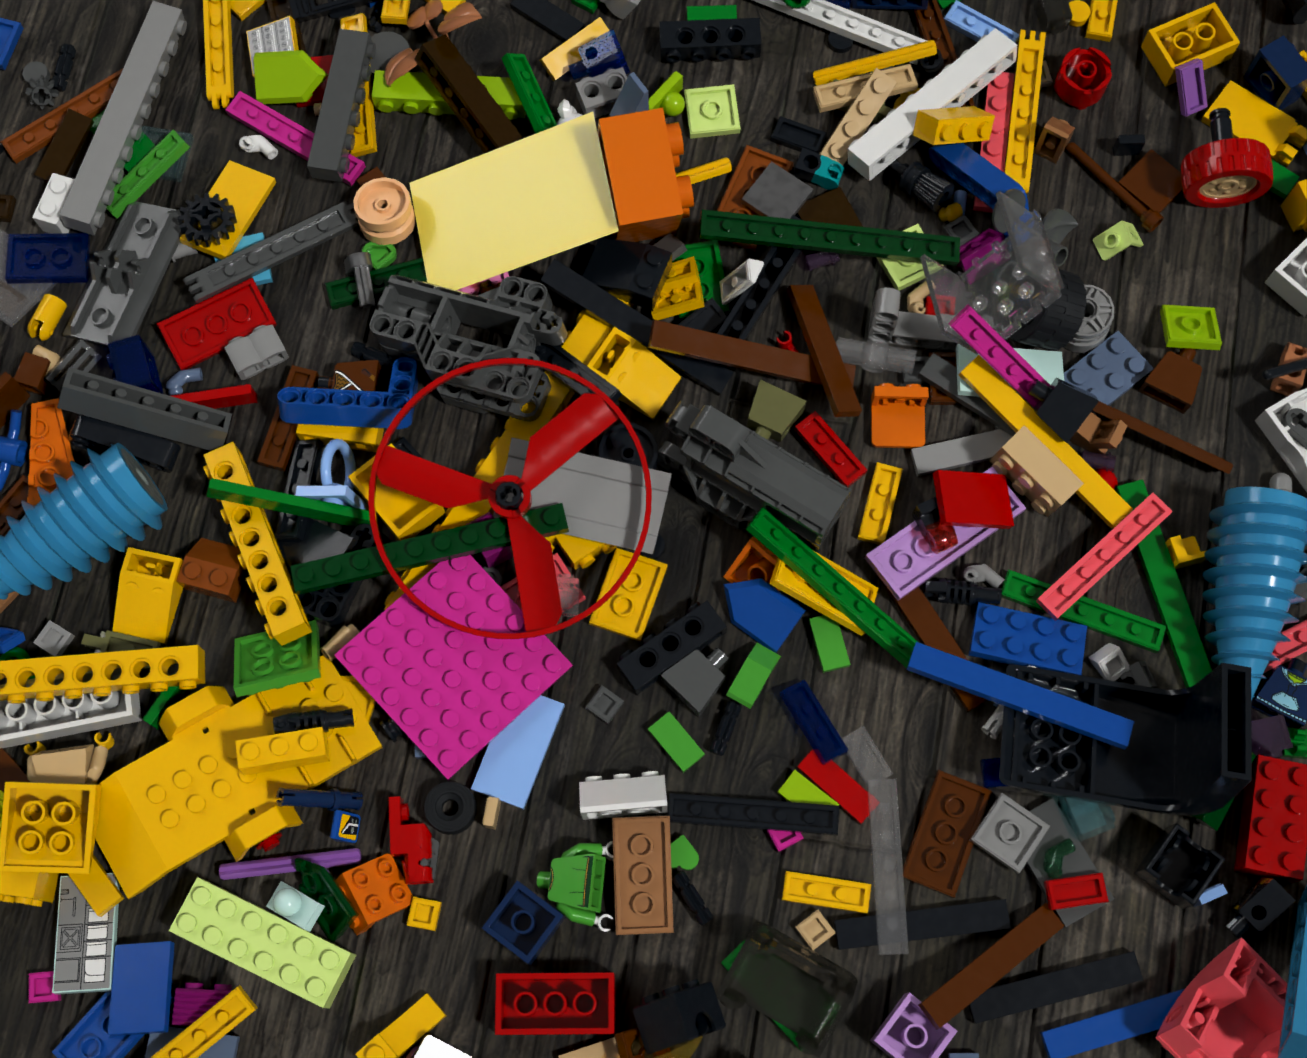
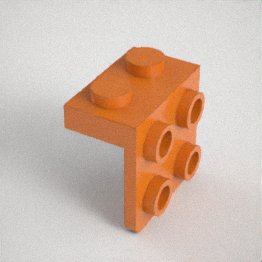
M882 383L874 386L871 395L872 446L879 448H918L925 445V405L929 398L928 387H921L919 384H908L905 387L894 386L891 383Z
M384 854L343 872L336 879V882L359 914L349 926L354 930L356 936L366 932L375 922L411 906L413 895L408 885L405 884V879L393 856L390 854Z

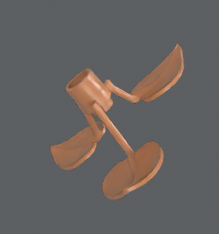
M430 0L425 6L416 9L408 17V28L416 29L425 23L433 39L438 38L429 20L441 13L443 8L442 2L440 0ZM465 2L451 9L444 16V21L440 23L437 30L439 34H446L449 38L448 32L475 20L482 19V16L471 3ZM407 48L396 54L388 62L385 69V81L389 87L396 79L418 65L414 58L419 49L413 51L411 48Z

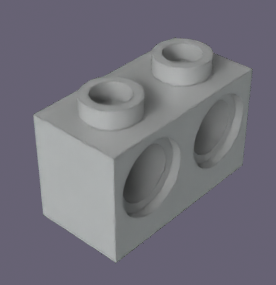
M623 67L609 69L603 74L595 77H586L580 82L575 83L576 96L584 115L593 112L594 117L598 118L611 112L627 80ZM589 95H596V97H593V98H590V97H587V96H589Z

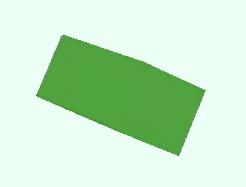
M756 643L726 696L751 709L781 656Z

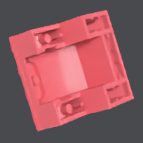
M1241 937L1217 955L1189 983L1169 1010L1155 1038L1175 1058H1278L1287 983Z

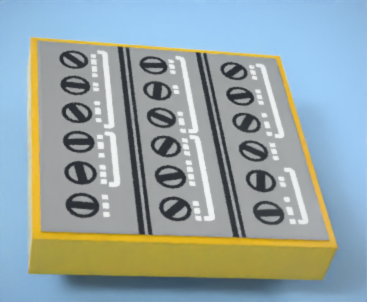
M291 16L246 31L252 76L254 78L255 53L299 50L295 21Z

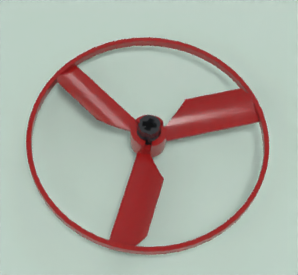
M499 358L471 363L440 376L415 394L395 416L381 440L372 465L368 496L369 517L374 541L388 572L400 589L416 605L442 623L466 633L494 639H525L551 634L581 621L600 608L624 583L638 560L649 528L652 503L650 472L645 453L631 423L620 408L603 391L578 374L554 364L525 358ZM503 365L542 368L568 377L594 393L582 394L530 437L521 479L515 475H505L499 477L491 484L387 446L400 422L424 396L443 383L470 371ZM620 419L634 442L644 473L646 511L640 539L631 561L612 588L584 612L563 623L557 624L562 615V607L551 543L531 526L523 516L529 511L532 504L531 491ZM377 478L385 486L445 508L457 507L486 499L489 500L494 512L501 518L507 519L526 632L494 633L463 626L440 615L416 597L395 571L380 537L375 506ZM508 493L514 494V497H512L513 502H507Z

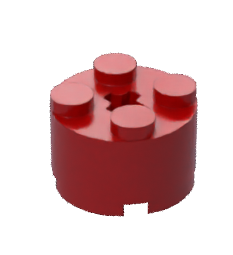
M1075 48L1064 57L1056 76L1055 92L1064 102L1078 110L1094 105L1104 95L1112 77L1109 58L1096 48Z

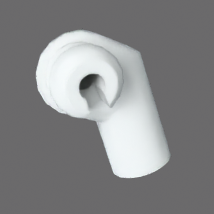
M261 135L243 136L239 141V146L246 152H262L270 160L278 155V150Z

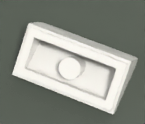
M747 259L720 281L722 305L726 306L756 282L764 265L763 261Z

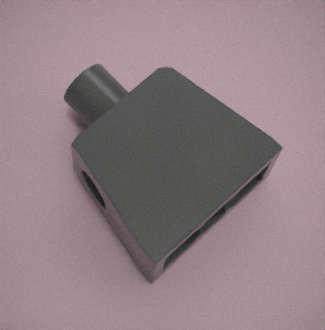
M716 648L707 658L699 650H695L666 670L661 675V681L699 717L725 681V675L719 668L728 660V657L719 648Z

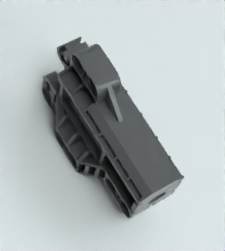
M391 275L388 280L389 286L385 287L379 300V309H375L370 320V329L384 352L388 354V357L413 358L418 366L424 367L432 381L454 369L489 359L525 358L540 361V358L535 354L536 345L540 346L541 343L552 346L561 345L565 342L568 335L562 317L557 316L555 312L551 311L553 304L547 288L539 282L516 276L506 277L500 283V286L480 295H473L401 275ZM464 323L512 337L508 347L502 348L457 336L456 333L460 324ZM503 365L471 371L469 376L465 374L457 376L438 386L437 390L446 404L485 414L491 411L531 422L539 418L550 393L551 383L542 368ZM540 380H542L543 386L538 385ZM457 388H461L459 392L453 393ZM480 395H485L484 398L477 400ZM498 399H502L503 401H510V403L504 407L497 405ZM531 402L536 405L531 413L527 414L521 411L526 403Z
M680 401L665 422V426L673 434L685 440L682 448L671 442L665 441L658 451V464L667 472L672 473L675 477L692 486L698 505L736 529H746L756 513L763 507L809 548L818 551L847 506L852 489L847 488L829 475L822 473L807 462L785 451L782 447L760 436L754 430H750L733 418L713 408L712 405H704L700 410L691 404L687 408L683 405L684 401Z

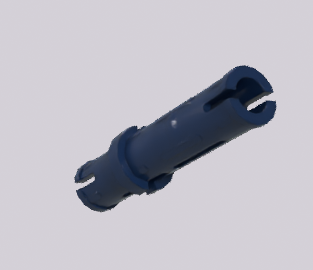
M281 787L277 791L276 798H282V800H277L276 802L280 807L327 808L329 811H336L338 808L360 810L363 799L357 798H362L363 795L358 791L344 792L339 791L337 788H330L328 791Z

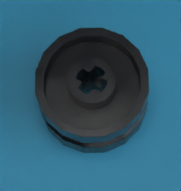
M623 423L610 428L600 442L599 457L642 467L634 442ZM631 423L645 453L648 468L656 470L658 445L653 434L645 427ZM626 455H632L631 458H626Z

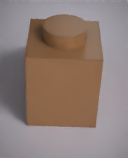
M1052 116L1045 124L1033 153L1056 164L1069 143L1075 127L1065 120Z

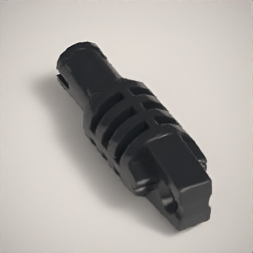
M939 578V581H926L923 594L925 597L938 599L937 602L972 606L975 605V602L1000 605L1002 589L977 586V583L972 581L966 582L964 580Z
M352 708L333 712L319 709L317 711L293 712L273 718L274 734L323 727L325 732H329V729L354 727Z

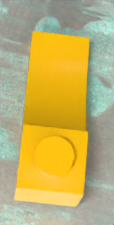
M426 993L405 1013L371 1039L355 1055L358 1058H399L447 1015L429 993Z

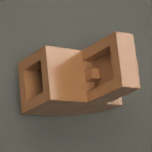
M1091 411L1069 441L1089 452L1105 455L1108 449L1117 448L1123 439V434L1128 425L1122 420L1102 421Z

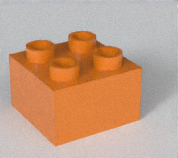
M663 108L599 119L597 131L619 230L613 233L614 240L638 242L665 237L669 233L675 235L681 219L689 218V207H694L693 189L689 175L676 177L675 167L680 166L679 155L684 154L679 122L666 124Z

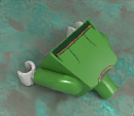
M613 841L607 843L606 846H602L601 843H578L563 852L561 858H554L552 860L550 872L540 871L538 873L537 886L539 889H548V900L556 902L557 910L571 922L587 926L595 924L600 930L608 932L611 929L603 928L600 923L604 917L613 919V917L609 914L596 916V913H601L606 859L613 861V855L608 852V848L613 847Z

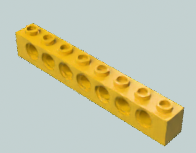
M234 442L204 454L207 465L203 466L209 480L213 478L255 487L243 455ZM216 499L218 503L222 502L224 507L220 512L225 523L231 525L232 531L229 532L231 541L235 547L239 546L241 551L237 555L243 569H247L250 576L246 578L251 591L253 593L256 592L259 598L255 601L257 609L262 616H266L268 623L264 624L269 638H275L283 646L311 633L312 629L299 596L295 593L293 581L264 509ZM249 518L246 523L242 524L244 519ZM259 540L257 544L250 546L253 541ZM268 562L264 568L259 569L263 563ZM277 585L272 592H268L270 587ZM286 608L282 615L277 616L279 610Z
M199 645L0 661V680L7 678L6 685L0 689V701L7 700V703L20 704L25 703V699L36 698L37 701H52L54 696L79 699L82 698V694L93 693V696L104 697L110 696L112 691H122L123 694H137L140 692V689L149 688L152 692L168 691V687L179 686V689L184 690L195 689L197 684H205V650ZM173 664H179L177 673L168 676L169 667ZM145 666H150L149 674L144 678H140L141 669ZM121 668L122 673L120 677L112 680L111 675L113 671ZM92 670L93 676L91 680L83 683L85 673ZM64 673L63 681L55 685L56 676ZM35 675L34 684L27 687L26 682L28 678Z

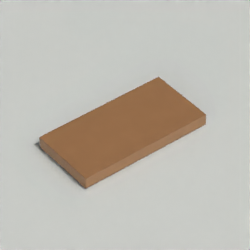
M670 816L612 817L615 934L674 933Z

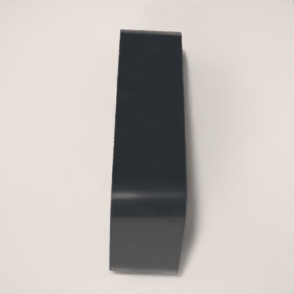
M77 414L69 434L70 443L86 450L87 448L93 450L96 447L106 451L111 447V444L120 443L133 454L140 464L168 473L172 472L181 446L167 439L81 414Z
M363 523L354 528L350 537L354 538L358 543L353 551L376 546L370 524ZM370 535V540L365 539L364 542L361 541L362 538H367ZM363 580L349 583L348 589L341 593L336 591L338 586L330 587V589H324L323 593L313 591L298 595L300 601L304 597H312L311 603L303 607L306 617L329 627L340 625L344 621ZM329 607H337L334 616L325 617V611Z

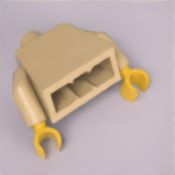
M96 733L94 740L98 746L95 748L94 744L46 750V747L37 741V748L33 751V747L26 744L24 752L29 755L27 758V779L30 782L97 784L106 764L108 750L114 745V738L109 733L108 739L101 742V733Z

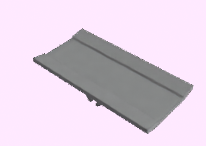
M511 438L504 476L515 475L520 479L522 478L529 441ZM578 452L531 491L532 504L529 510L563 503L569 532L562 534L636 550L643 529L646 511V488L641 466ZM649 468L652 489L651 516L641 552L653 554L672 473ZM508 493L507 502H513V493ZM495 512L493 514L494 518L500 517Z

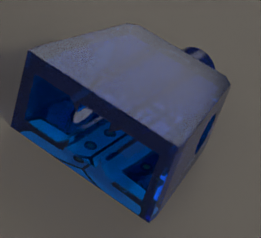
M613 29L580 46L578 52L582 60L568 66L574 80L587 74L589 77H595L609 69L623 67L626 74L631 73Z

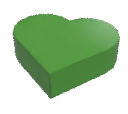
M369 242L362 249V252H369L371 254L372 268L374 270L388 267L397 257L396 249L391 244L379 245Z
M682 835L671 843V869L680 867L686 871L693 870L698 865L699 855L686 837Z

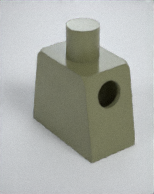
M760 380L749 413L747 427L767 440L771 438L781 442L803 414L806 400Z

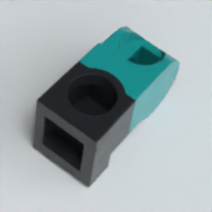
M802 148L792 175L799 180L804 179L818 184L822 188L833 190L838 188L844 167L829 157Z

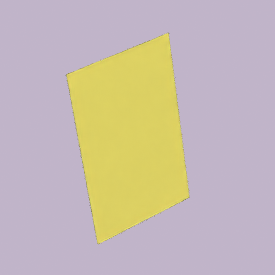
M593 112L409 183L427 283L454 290L467 287L619 231Z

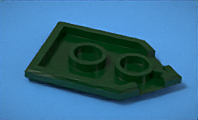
M296 858V871L301 872L302 879L299 891L325 906L317 922L330 941L334 942L345 933L359 914L327 868L301 858Z

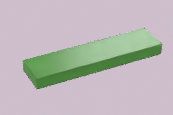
M174 129L122 179L120 184L114 187V199L110 206L107 205V209L117 219L126 211L129 204L134 203L190 148Z

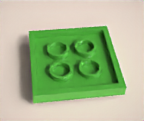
M308 621L312 629L311 633L283 646L275 638L270 639L266 631L236 638L234 646V691L236 697L254 695L258 692L274 688L280 689L287 685L321 678L319 627L317 621Z

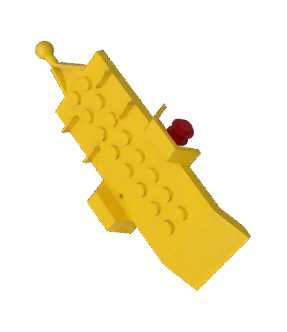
M322 655L320 656L321 678L287 685L280 689L274 688L258 692L237 704L233 703L224 686H206L168 707L163 713L159 725L169 742L119 769L99 783L102 786L95 839L128 899L133 898L169 872L222 841H225L236 862L240 861L247 851L256 844H258L257 850L264 849L265 852L279 845L280 841L278 839L282 837V833L277 832L284 828L299 826L303 822L293 806L280 807L277 805L276 801L282 800V798H276L278 789L282 787L311 790L382 749L380 741L369 725L376 701L353 676H340L332 661L329 662ZM352 708L354 727L334 728L326 732L330 762L243 775L238 769L235 741L273 735L274 717L293 712L301 713L303 711L309 712L319 709L333 712Z

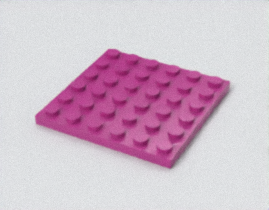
M471 555L439 562L410 588L416 597L432 610L463 626L494 633L526 632L522 610ZM405 593L334 655L447 780L454 776L573 666L545 635L525 639H494L476 636L455 629L432 617L416 605Z

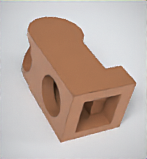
M1288 342L1281 354L1279 365L1307 358V348ZM1306 369L1274 378L1270 390L1286 396L1299 391L1303 386Z

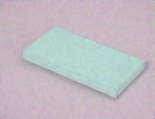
M958 344L956 347L958 395L980 397L958 375L979 355L967 344ZM1013 348L1050 385L1056 378L1064 381L1061 351Z

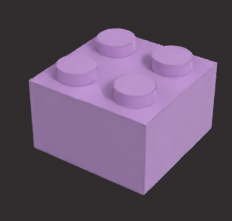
M909 992L902 996L870 1041L890 1058H939L957 1033V1030L948 1023L936 1030L918 1006L921 1001Z

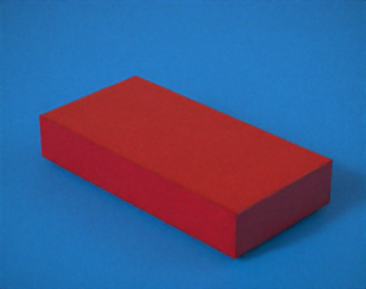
M1103 873L1044 881L1050 911L1109 902Z

